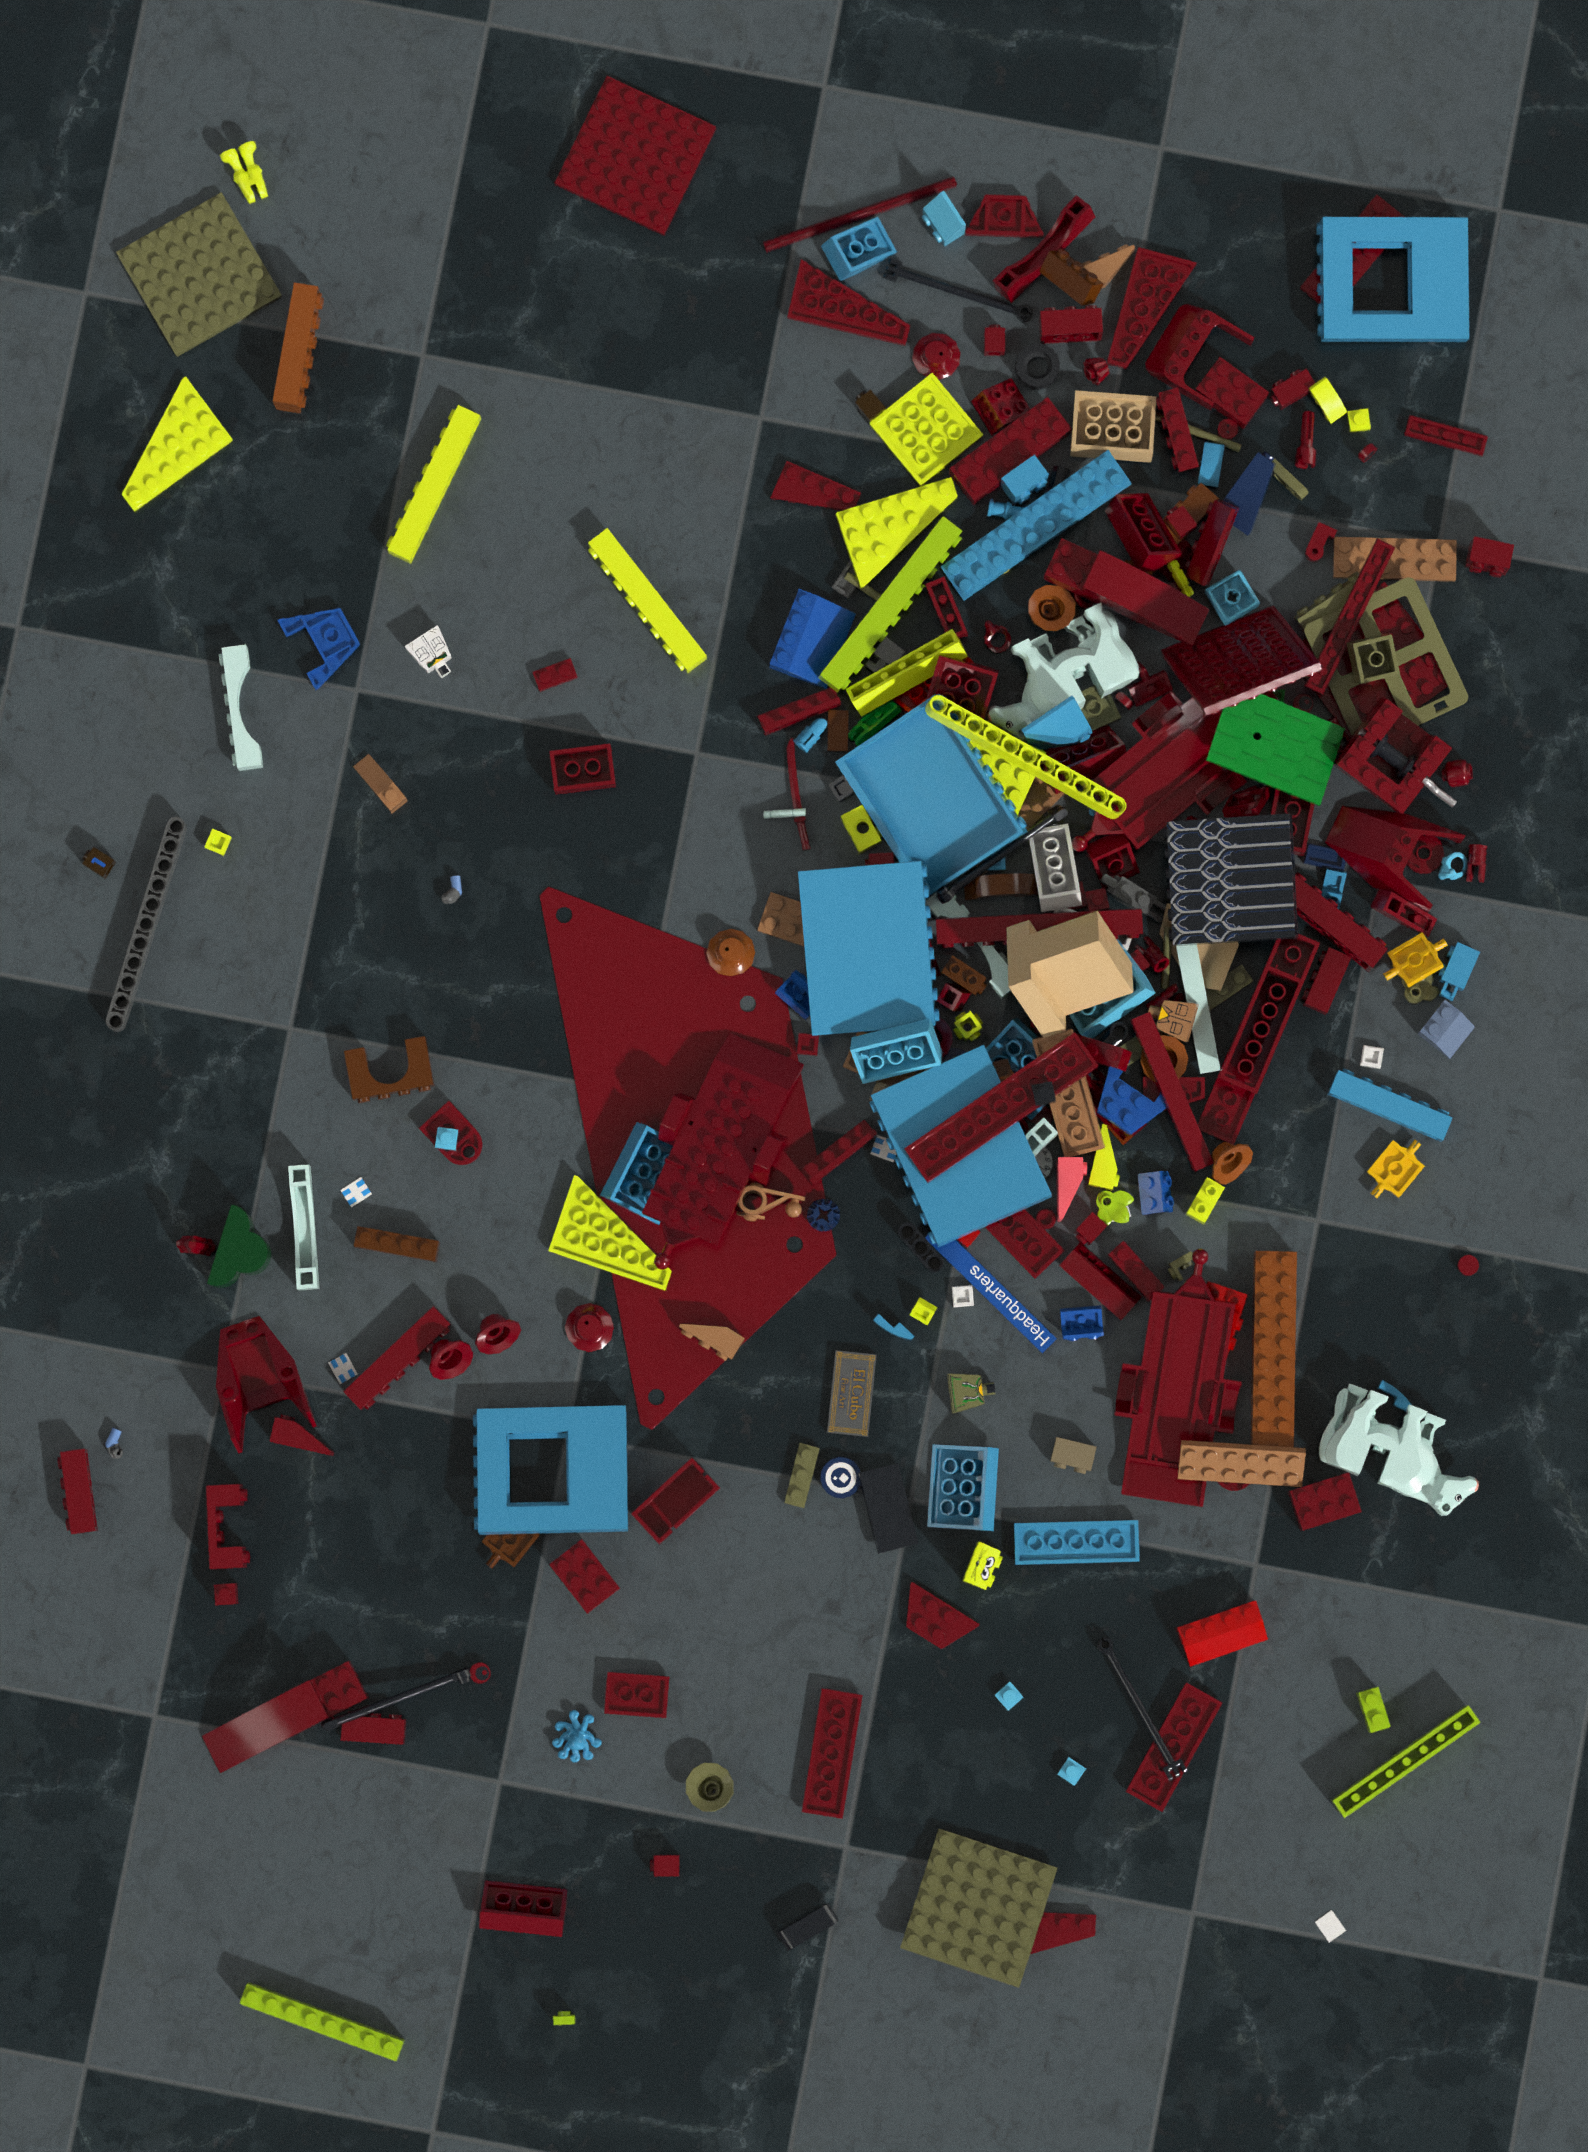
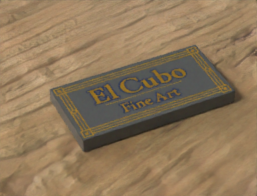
M835 1351L827 1433L868 1437L877 1355Z

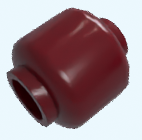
M1464 759L1447 762L1445 769H1442L1443 781H1447L1450 787L1468 785L1470 780L1473 779L1471 764L1467 763Z

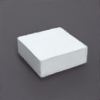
M1363 1045L1360 1066L1381 1069L1384 1048Z
M972 1285L952 1287L953 1308L974 1306Z

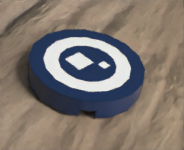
M838 1457L831 1459L821 1471L820 1480L822 1487L827 1494L835 1498L849 1497L860 1486L858 1473L861 1472L856 1463L848 1458Z

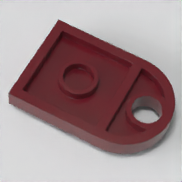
M450 1101L444 1104L419 1128L434 1145L436 1143L438 1127L459 1130L456 1151L437 1148L453 1164H471L477 1160L482 1152L483 1142L479 1132ZM468 1146L473 1147L475 1150V1154L471 1158L463 1155L464 1148Z

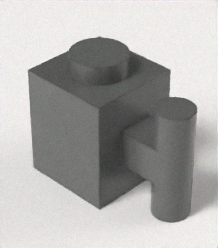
M885 637L873 653L878 662L875 664L869 659L865 666L875 673L903 657L905 651Z

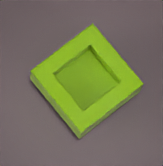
M558 2011V2015L553 2016L554 2025L575 2024V2014H570V2011Z

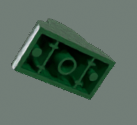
M231 1204L207 1284L213 1287H229L238 1280L240 1274H259L268 1267L271 1261L269 1244L261 1236L253 1233L254 1224L252 1218L238 1206Z

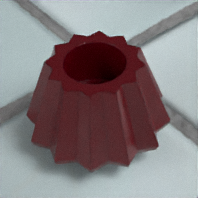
M1090 358L1083 362L1084 374L1093 385H1099L1108 376L1110 369L1103 358Z

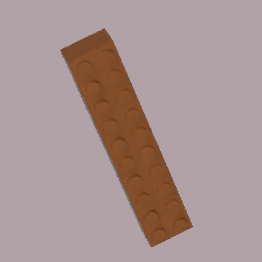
M1254 1252L1250 1445L1294 1447L1297 1252Z

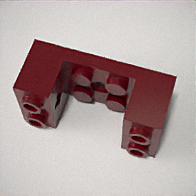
M241 1484L206 1486L210 1569L247 1568V1563H250V1551H246V1547L221 1548V1544L225 1542L224 1531H220V1523L224 1522L223 1511L219 1508L244 1506V1501L248 1499L247 1489L243 1488Z

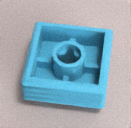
M1237 570L1205 590L1207 598L1225 626L1260 605L1258 598L1241 570ZM1230 593L1232 596H1237L1235 599L1236 602L1228 600Z

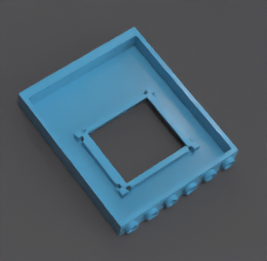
M1322 217L1320 223H1317L1316 232L1317 235H1320V243H1317V255H1320V263H1317V275H1320V283L1317 284V295L1321 299V304L1317 306V315L1321 316V324H1318L1317 333L1318 336H1321V342H1466L1469 339L1468 217ZM1352 248H1407L1408 311H1353Z
M626 1405L477 1409V1414H473V1427H477V1435H473V1446L477 1447V1455L473 1457L474 1468H477V1476H474V1488H478V1496H474V1509H478V1517H474V1529H478L479 1535L628 1532ZM566 1438L567 1501L510 1503L509 1439Z

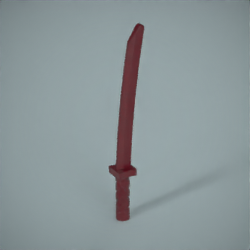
M791 738L787 745L789 781L793 808L800 809L802 806L797 780L794 738ZM805 816L795 817L794 822L798 826L803 851L810 850L804 823L806 822Z

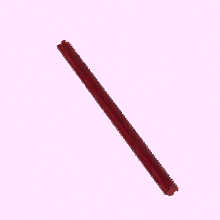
M952 176V178L940 180L938 183L935 182L930 185L928 184V186L926 185V187L923 186L919 189H914V191L911 190L909 193L890 197V199H885L883 202L873 203L871 206L861 207V209L847 212L845 215L842 214L837 217L835 216V218L833 217V219L830 218V220L818 222L816 225L797 229V231H792L790 234L787 233L783 236H778V238L768 239L766 242L763 241L766 252L768 250L770 252V249L772 250L773 248L775 250V248H780V246L782 248V245L784 246L785 244L787 246L789 242L792 244L794 241L796 243V240L799 242L800 239L801 241V238L802 240H804L803 238L806 239V237L808 239V236L811 238V235L813 237L815 233L818 235L820 232L823 233L822 231L825 233L826 230L827 232V229L829 231L832 228L835 229L834 227L837 229V226L838 228L839 225L842 227L844 223L849 225L851 221L854 223L856 219L858 221L861 218L863 220L865 216L868 218V215L869 217L870 215L873 216V214L875 216V213L877 214L878 212L880 214L882 210L885 212L889 208L892 210L893 207L894 209V206L895 208H897L896 206L899 207V205L901 207V204L904 206V203L906 205L908 201L911 203L913 200L916 201L915 199L918 201L919 198L920 200V197L922 199L925 196L927 197V195L930 197V194L931 196L932 193L935 195L937 191L939 193V191L942 192L946 188L949 190V187L950 189L951 187L954 188V186L956 188L957 182Z

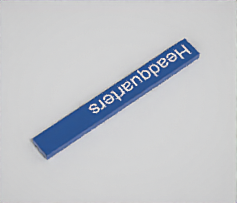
M929 1235L925 1237L1041 1353L1057 1339L960 1243L954 1240L938 1247L937 1243L932 1244Z

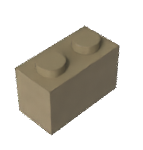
M1056 1437L1050 1462H1054V1467L1066 1469V1466L1074 1467V1472L1086 1474V1471H1091L1097 1447Z

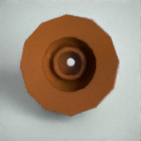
M1044 585L1036 589L1028 600V614L1034 624L1043 630L1058 631L1069 626L1074 618L1075 601L1070 592L1060 586Z
M728 929L718 932L709 941L706 954L710 966L718 974L734 976L743 974L753 964L755 949L753 941L745 933L735 929Z
M1161 1035L1163 1044L1179 1079L1186 1071L1188 1062L1185 1046L1176 1037ZM1142 1050L1140 1063L1143 1072L1153 1082H1156Z
M1224 1142L1214 1149L1211 1155L1214 1162L1212 1177L1218 1184L1232 1182L1248 1167L1253 1156L1250 1147L1246 1144L1233 1145Z

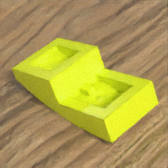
M1326 377L1309 388L1315 402L1321 407L1329 423L1332 424L1347 413L1338 394Z

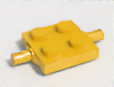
M1422 932L1387 953L1393 963V968L1383 973L1387 981L1398 975L1409 988L1444 967L1437 951L1448 945L1444 938L1432 944Z
M1414 1139L1408 1148L1401 1147L1392 1140L1369 1168L1367 1173L1378 1184L1370 1193L1372 1196L1376 1193L1374 1197L1378 1198L1385 1189L1399 1198L1425 1167L1414 1155L1421 1146L1418 1143L1414 1147L1418 1142Z

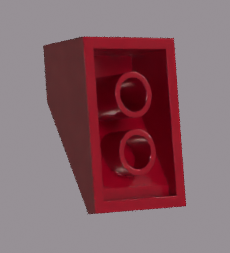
M282 1414L280 1418L275 1417L269 1442L334 1456V1452L301 1424L294 1422V1417Z

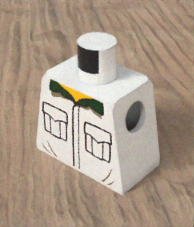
M438 625L405 646L407 652L427 673L436 670L439 676L443 678L451 672L446 662L452 657Z

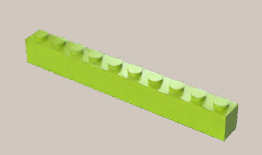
M944 516L940 519L818 678L837 693L840 689L845 690L851 682L848 678L852 673L857 675L864 666L861 663L865 657L869 659L876 650L873 647L876 642L879 641L881 643L888 635L886 629L889 625L895 626L901 618L898 616L902 609L906 611L913 601L910 598L914 593L919 595L925 587L922 584L926 578L931 579L937 571L935 566L938 562L943 564L950 555L947 551L951 545L955 548L962 539L959 536L962 532L961 529Z

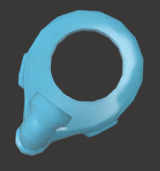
M1453 852L1447 857H1443L1438 878L1441 880L1446 878L1456 880L1462 877L1467 871L1468 860L1465 855L1460 852ZM1455 857H1460L1464 863L1463 869L1458 873L1451 868V861Z

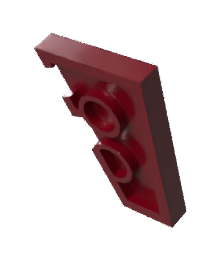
M1143 1077V1095L1155 1102L1160 1094L1158 1085L1149 1077ZM1205 1077L1179 1078L1188 1103L1205 1098Z

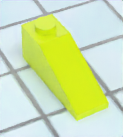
M1102 1124L1101 1133L1105 1148L1095 1152L1088 1185L1112 1191L1113 1186H1118L1120 1175L1116 1174L1117 1166L1107 1125Z

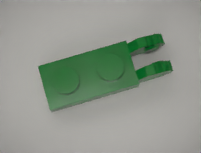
M890 700L870 711L850 730L848 738L851 741H855L857 746L861 745L902 711L901 708L894 701Z

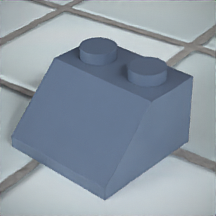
M1444 1000L1418 1032V1035L1450 1059L1475 1026L1462 1012Z

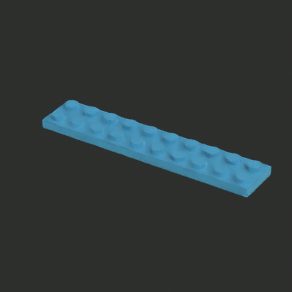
M1107 450L946 562L941 568L965 601L1132 483L1110 451Z

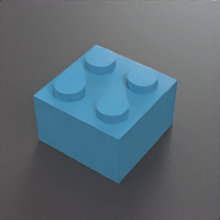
M1033 455L1002 477L1000 487L1014 505L1017 503L1021 505L1030 499L1029 495L1034 491L1038 493L1047 486L1049 474L1037 457Z

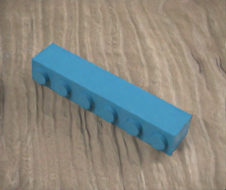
M1347 1069L1336 1072L1327 1095L1440 1142L1444 1140L1452 1121V1117L1448 1116L1449 1112L1439 1108L1437 1111L1429 1108L1430 1104L1420 1100L1418 1103L1410 1100L1411 1096L1401 1092L1397 1095L1391 1092L1392 1088L1381 1085L1378 1087L1373 1085V1081L1366 1077L1361 1079L1354 1077V1073Z

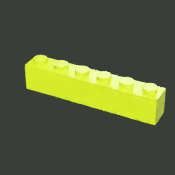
M953 629L846 688L851 702L862 717L931 678L934 674L939 655L963 660L968 655Z

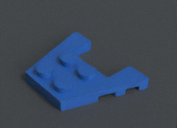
M341 608L277 620L286 637L306 628L325 663L307 673L315 690H318L360 646Z
M1109 1067L1096 1112L1127 1134L1132 1135L1167 1108L1161 1093L1153 1102L1119 1078L1123 1072L1122 1070Z

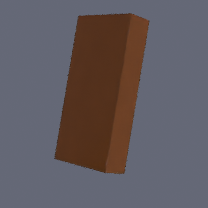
M828 710L827 751L848 752L849 710Z

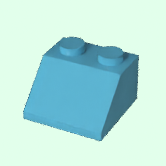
M945 191L938 194L923 208L922 219L927 226L931 225L934 230L932 233L938 243L942 242L944 247L965 234L966 224Z

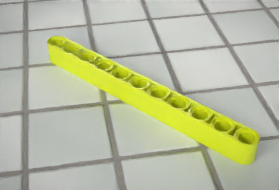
M936 695L926 704L925 712L929 717L1107 818L1116 819L1126 810V802L1120 796L949 699ZM932 703H937L941 710H935ZM950 713L956 714L958 721L953 720ZM968 723L974 724L976 731L971 730L968 727ZM986 733L993 735L994 741L988 740ZM1004 743L1009 744L1012 747V751L1006 750ZM1022 754H1027L1030 761H1025L1022 758ZM1040 764H1045L1048 771H1043L1040 768ZM1058 774H1062L1065 777V781L1059 780ZM1075 784H1080L1083 787V792L1078 791ZM1093 794H1098L1101 802L1096 801ZM1111 804L1117 805L1119 812L1112 810Z

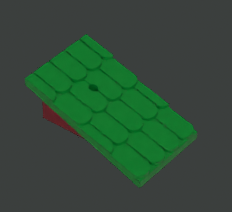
M1259 694L1254 699H1246L1234 707H1226L1221 710L1206 761L1320 806L1345 728L1271 697Z

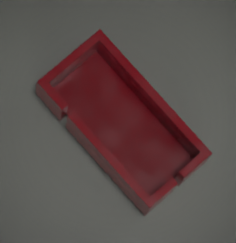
M693 1458L686 1462L631 1513L659 1545L673 1533L671 1530L673 1526L677 1529L720 1489L708 1474L705 1477L702 1475L705 1471Z

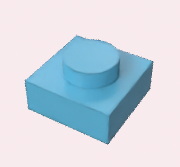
M438 1127L435 1148L456 1151L459 1130Z
M1011 1682L1007 1683L995 1694V1697L1008 1711L1023 1698Z
M1068 1757L1057 1775L1075 1786L1086 1768Z

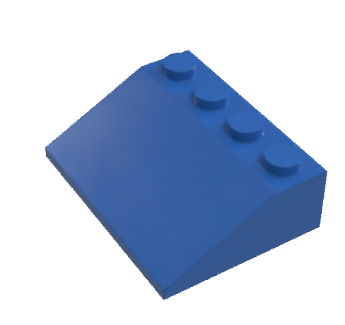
M799 589L770 661V668L827 689L828 685L818 677L845 643L856 614L822 597Z

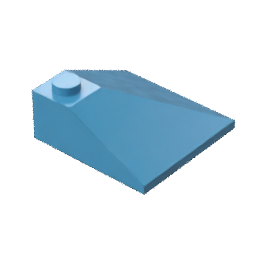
M1073 695L1021 729L1026 743L1040 750L1082 743L1088 740L1093 733Z

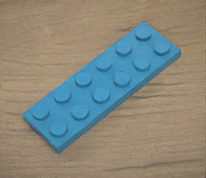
M1138 1520L1014 1523L1015 1565L1140 1562Z

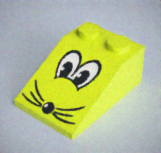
M977 1542L962 1581L986 1590L987 1586L991 1588L995 1576L992 1575L995 1567L999 1568L1003 1558L1000 1556L1001 1551L984 1543Z

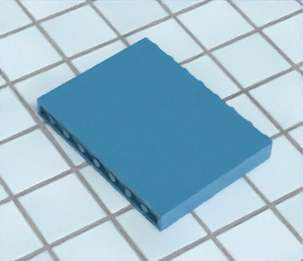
M933 696L835 762L898 861H923V865L927 866V877H924V885H928L929 897L935 894L940 887L947 886L1028 832L1025 828L1027 827L1025 820L1021 816L1018 817L1014 811L1016 809L1014 803L1005 797L1003 786L993 778L992 775L994 773L992 769L982 761L981 758L983 756L977 747H973L970 739L927 715L925 706ZM932 703L935 710H941L937 703ZM950 713L951 718L958 721V716Z
M923 861L798 871L812 1036L884 1030L928 1018L931 1019L932 1025L935 1026L936 1021H940L939 1008L935 1009L934 1000H938L937 988H933V980H936L935 967H931V959H934V948L930 947L929 939H933L932 926L928 927L927 918H931L930 906H926V898H929L928 885H924V877H927V866L923 865Z
M984 1045L871 1095L872 1101L869 1102L873 1113L878 1112L880 1120H877L881 1131L886 1130L889 1138L886 1139L890 1150L894 1149L897 1157L894 1159L898 1168H903L906 1174L903 1176L907 1188L911 1187L914 1192L911 1195L915 1206L920 1205L923 1212L919 1214L924 1225H929L931 1232L928 1235L932 1244L937 1243L938 1247L1052 1197L1051 1191L1019 1122L929 1183L926 1182L904 1150V1148L1001 1083Z

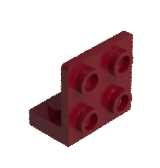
M1011 378L983 390L971 401L991 435L997 434L1007 424L1017 420L1030 410Z

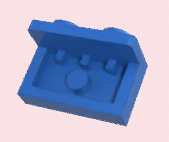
M795 970L777 989L775 994L806 1020L810 1016L808 982L805 975Z
M1156 1171L1138 1174L1142 1215L1173 1212L1174 1200L1171 1196L1172 1180L1169 1172Z
M1101 1305L1060 1309L1063 1339L1075 1341L1079 1338L1097 1339L1099 1336H1104Z

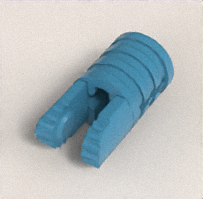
M816 718L814 722L806 726L797 738L793 740L794 743L807 753L816 741L820 739L821 733L827 727V721L824 718Z

